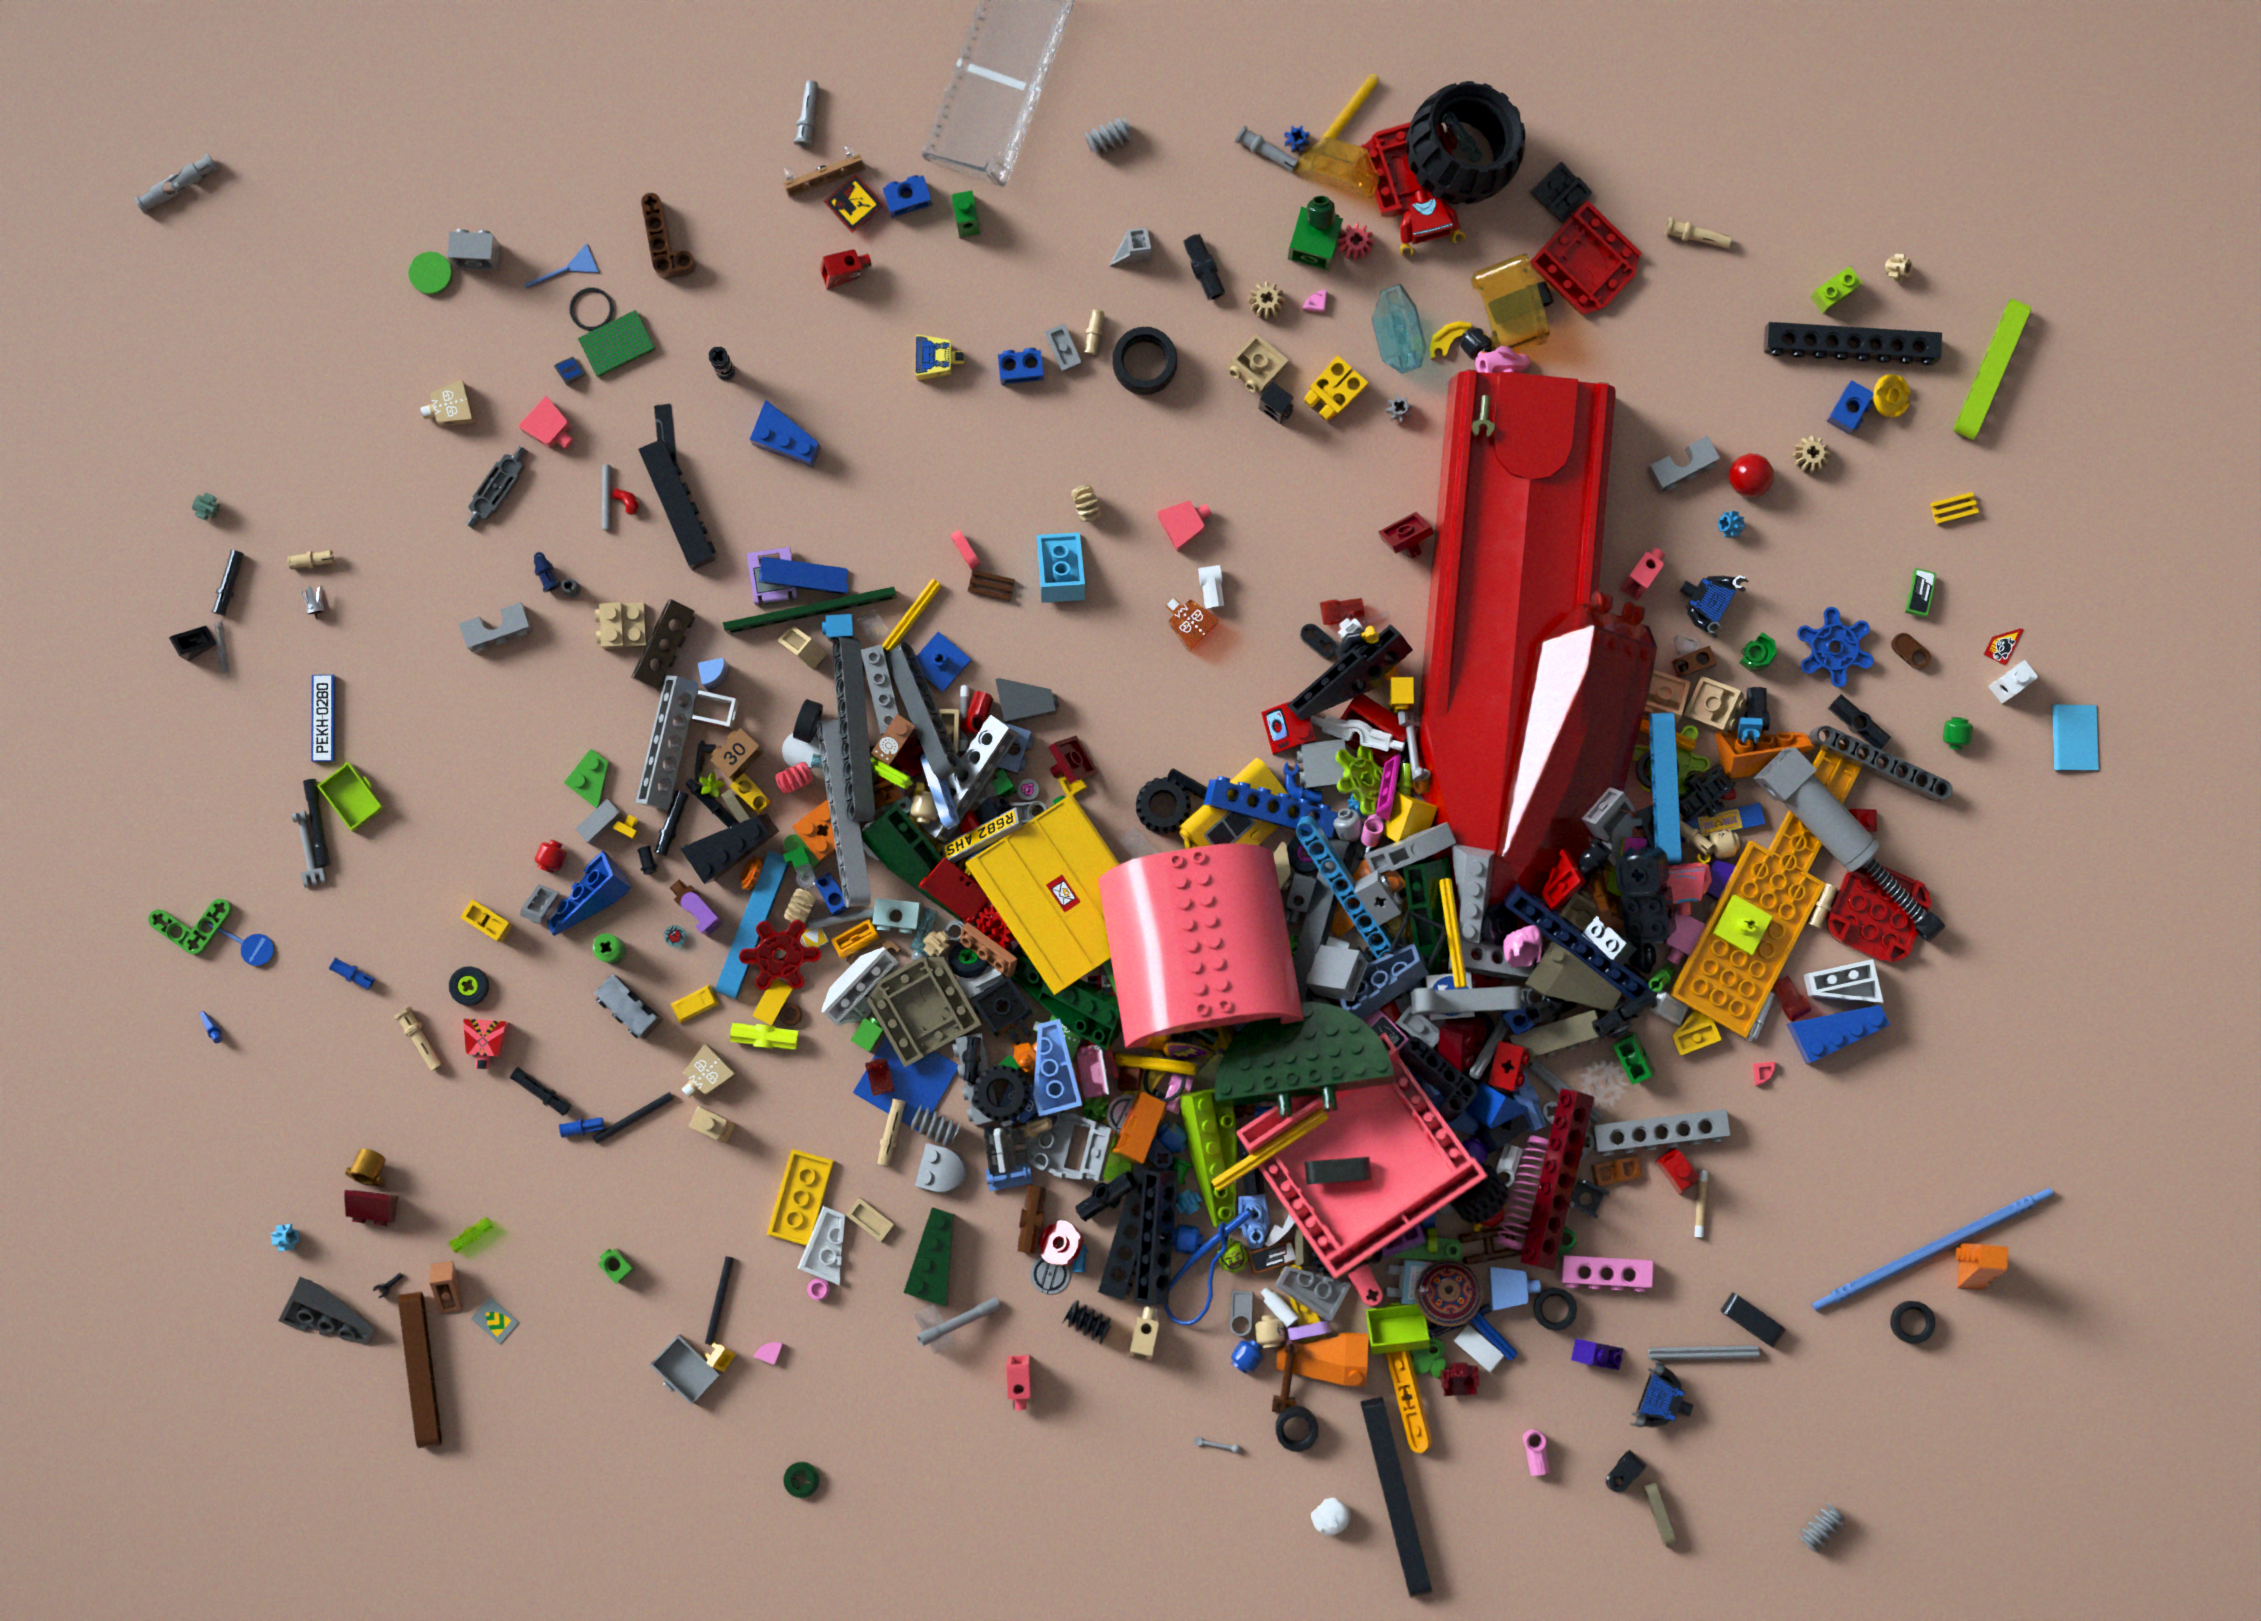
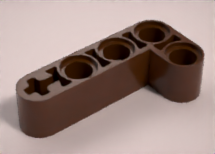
M655 193L645 194L641 200L652 265L656 274L662 279H669L693 273L696 263L692 254L688 251L672 252L664 207L659 196ZM651 202H655L654 210L656 213L651 211ZM654 222L661 223L658 229L651 228ZM657 243H665L663 249H655ZM683 259L690 260L689 265L685 267L680 266V262ZM662 263H668L669 267L666 270H659V266Z

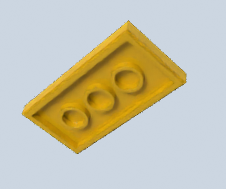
M791 1149L767 1235L807 1246L819 1217L834 1160Z

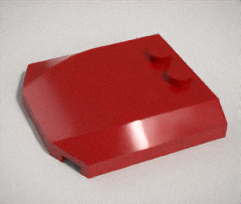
M1411 122L1377 131L1365 145L1362 144L1360 146V153L1381 217H1395L1409 211V205L1416 203L1414 193L1417 191L1426 190L1429 199L1435 198L1431 196L1427 189L1422 188L1417 183L1414 172H1411L1408 164L1406 140ZM1440 123L1437 126L1439 139L1445 150L1452 155L1443 125ZM1440 198L1441 202H1448Z
M1587 200L1533 256L1528 264L1577 312L1585 315L1606 307L1635 276L1637 263L1642 252Z

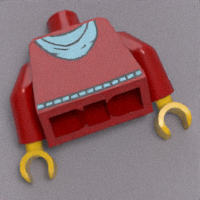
M1426 190L1414 193L1416 203L1409 205V211L1404 213L1400 225V236L1403 243L1400 247L1402 256L1403 249L1406 247L1410 248V255L1413 254V248L1409 244L1411 241L1412 245L1450 236L1451 241L1457 244L1455 238L1458 234H1460L1462 241L1465 240V234L1459 231L1461 227L1455 210L1448 204L1441 202L1440 198L1429 199Z

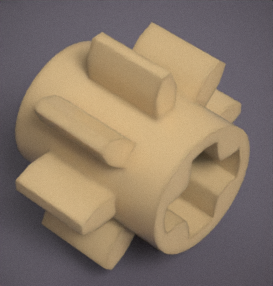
M1895 254V257H1890L1887 260L1885 272L1888 277H1892V281L1902 282L1903 278L1910 276L1912 262L1909 258H1905V254Z
M933 930L923 940V943L926 945L923 950L930 957L935 956V954L942 956L950 948L947 942L950 937L944 931L937 933Z

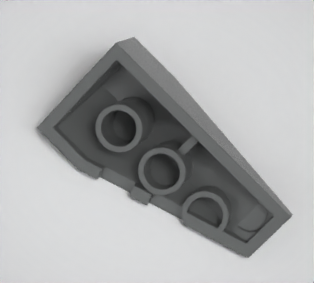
M299 1277L278 1320L301 1331H307V1328L318 1330L320 1335L326 1336L327 1333L337 1334L343 1340L368 1344L375 1328L321 1285Z

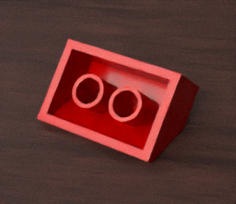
M1365 694L1353 698L1340 718L1345 721H1363L1375 730L1392 734V739L1404 742L1407 738L1406 727L1399 725L1398 717ZM1354 731L1352 739L1345 741V743L1355 750H1358L1361 744L1359 733ZM1371 747L1373 750V760L1380 767H1384L1385 762L1393 758L1398 751L1393 748L1384 751Z

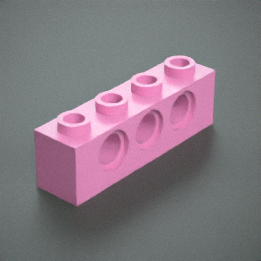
M1561 1256L1560 1282L1566 1283V1287L1579 1288V1284H1588L1590 1289H1601V1285H1610V1290H1624V1286H1632V1291L1646 1292V1287L1652 1288V1260ZM1582 1266L1588 1267L1590 1272L1589 1276L1585 1279H1582L1578 1273ZM1605 1267L1610 1268L1612 1272L1608 1280H1604L1601 1277V1271ZM1628 1268L1634 1272V1277L1631 1281H1626L1623 1277L1624 1271Z

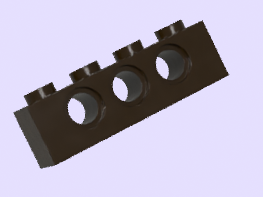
M672 599L667 600L630 677L631 679L652 689H658L659 686H663L665 676H667L665 672L668 667L671 668L676 660L674 653L677 647L681 648L686 636L683 634L686 628H690L695 620V616H693L695 610ZM673 619L679 624L676 632L671 631L669 628V622ZM662 639H666L669 642V649L667 651L660 649L659 644ZM653 659H657L660 662V668L657 671H653L650 667V662Z

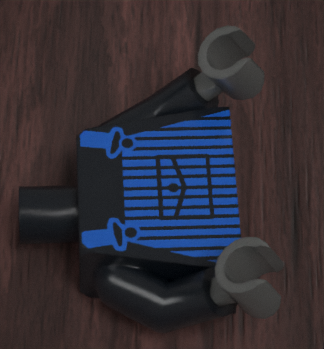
M1708 576L1707 578H1702L1697 586L1685 581L1679 592L1690 597L1685 607L1688 609V615L1694 626L1709 632L1713 638H1717L1718 636L1714 630L1720 629L1723 631L1718 622L1736 592L1734 588L1736 587L1739 591L1744 592L1746 588L1740 586V584L1749 581L1744 576H1737L1736 578L1730 576Z
M1653 1359L1656 1362V1367L1653 1370L1648 1368L1650 1374L1636 1413H1632V1415L1636 1416V1422L1630 1423L1631 1426L1655 1428L1667 1425L1669 1421H1675L1677 1413L1687 1417L1691 1415L1693 1404L1683 1401L1685 1391L1681 1389V1382L1673 1371L1666 1368L1663 1363L1656 1359Z

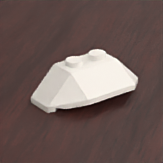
M884 947L860 956L829 988L821 1011L837 1026L863 1021L872 1012L867 1002L868 997L882 978L897 970L899 962Z

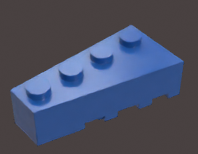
M1881 1005L1792 1022L1786 1025L1805 1063L1808 1064L1889 1026L1890 1023Z

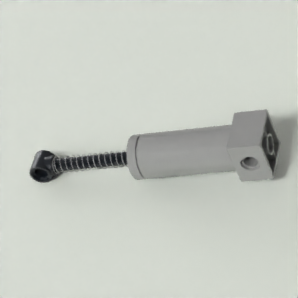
M1796 747L1784 748L1753 779L1774 801H1782L1848 872L1863 866L1867 873L1869 872L1871 877L1873 876L1875 881L1877 880L1879 885L1887 891V894L1891 895L1890 898L1893 897L1895 899L1894 902H1897L1898 906H1901L1902 910H1905L1906 914L1911 916L1910 919L1913 918L1915 931L1930 943L1946 927L1945 924L1934 913L1921 909V905H1917V901H1914L1913 897H1910L1909 893L1907 894L1905 889L1901 888V884H1897V880H1894L1893 876H1890L1889 872L1885 871V867H1881V863H1878L1877 859L1873 858L1880 844L1813 774L1817 769Z

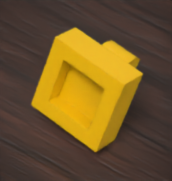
M628 815L624 824L617 821L613 829L636 841L639 832L634 830L638 819Z
M713 1343L712 1346L715 1350L712 1355L705 1354V1357L708 1359L706 1363L724 1373L736 1353L721 1344Z

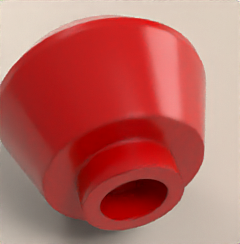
M974 811L966 812L960 823L962 835L982 825Z

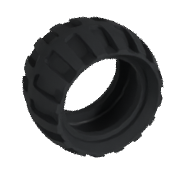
M1464 81L1458 85L1454 83L1441 88L1429 96L1418 108L1407 134L1406 152L1410 170L1414 172L1417 183L1422 188L1427 189L1431 196L1438 199L1441 198L1455 205L1460 203H1466V205L1474 204L1499 193L1513 179L1523 159L1526 134L1524 123H1521L1520 112L1508 100L1509 97L1506 94L1498 92L1492 88L1493 86L1485 83L1477 84L1474 81ZM1457 121L1467 123L1478 129L1489 141L1493 152V162L1485 166H1471L1456 160L1442 145L1437 126L1440 123Z

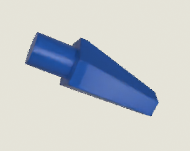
M200 1012V1017L209 1038H212L214 1043H220L222 1041L221 1028L206 1012Z

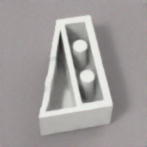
M1873 959L1803 975L1809 997L1875 1004L1883 1003Z

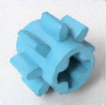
M292 1224L277 1225V1231L271 1233L272 1245L278 1247L279 1252L294 1250V1245L299 1242V1231L293 1229Z

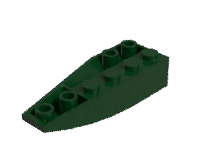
M1450 856L1418 860L1404 866L1403 872L1409 911L1446 927L1439 882L1446 878L1452 880L1454 900L1456 901ZM1410 916L1415 945L1421 953L1431 957L1441 937L1442 929ZM1447 932L1442 946L1430 970H1428V975L1448 974L1450 951ZM1425 976L1421 979L1423 988H1427Z

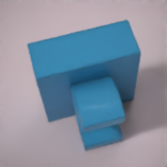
M1740 718L1737 739H1742L1743 743H1746L1747 739H1754V742L1758 743L1763 727L1762 718Z

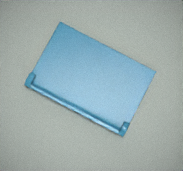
M2052 705L2054 770L2098 771L2096 705Z

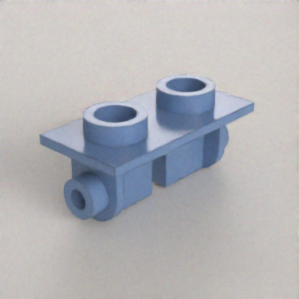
M1028 1161L1006 1165L1005 1172L990 1174V1169H986L989 1191L1033 1183Z

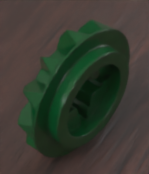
M796 1462L789 1466L783 1479L785 1489L790 1495L797 1498H806L812 1495L819 1486V1474L816 1468L808 1462ZM806 1471L805 1479L811 1482V1484L803 1483L798 1489L799 1481L792 1476H801Z

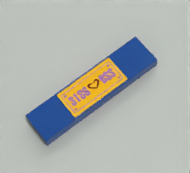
M1755 803L1720 811L1710 818L1707 815L1698 816L1686 822V824L1693 829L1697 828L1700 834L1707 838L1712 832L1730 829L1733 832L1764 825L1765 820L1761 804ZM1680 836L1681 843H1685L1686 839Z

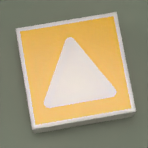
M822 927L810 930L806 928L801 936L806 946H816L819 948L829 943Z

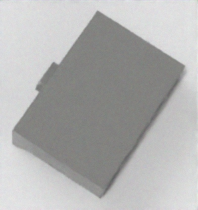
M680 1334L650 1363V1366L666 1380L663 1384L671 1392L676 1390L691 1405L721 1375L717 1369L706 1363L707 1360Z

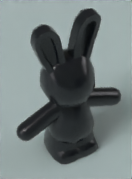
M1594 839L1590 844V849H1586L1579 858L1577 867L1586 883L1577 892L1584 891L1588 887L1590 875L1598 868L1605 867L1607 864L1606 859L1611 854V850L1598 839ZM1571 898L1568 899L1559 909L1566 907Z

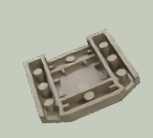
M944 956L917 958L882 978L867 999L869 1006L904 1067L982 1025L980 1018Z

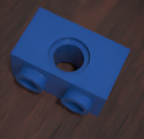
M913 175L908 177L907 181L900 183L894 181L882 188L891 218L932 206L924 175L920 177L919 175ZM905 191L913 193L910 198L905 199L901 197Z
M1851 380L1826 422L1847 434H1850L1853 429L1857 431L1864 420L1860 418L1864 411L1868 412L1874 403L1871 399L1873 392ZM1847 405H1855L1857 408V412H1850L1848 410Z

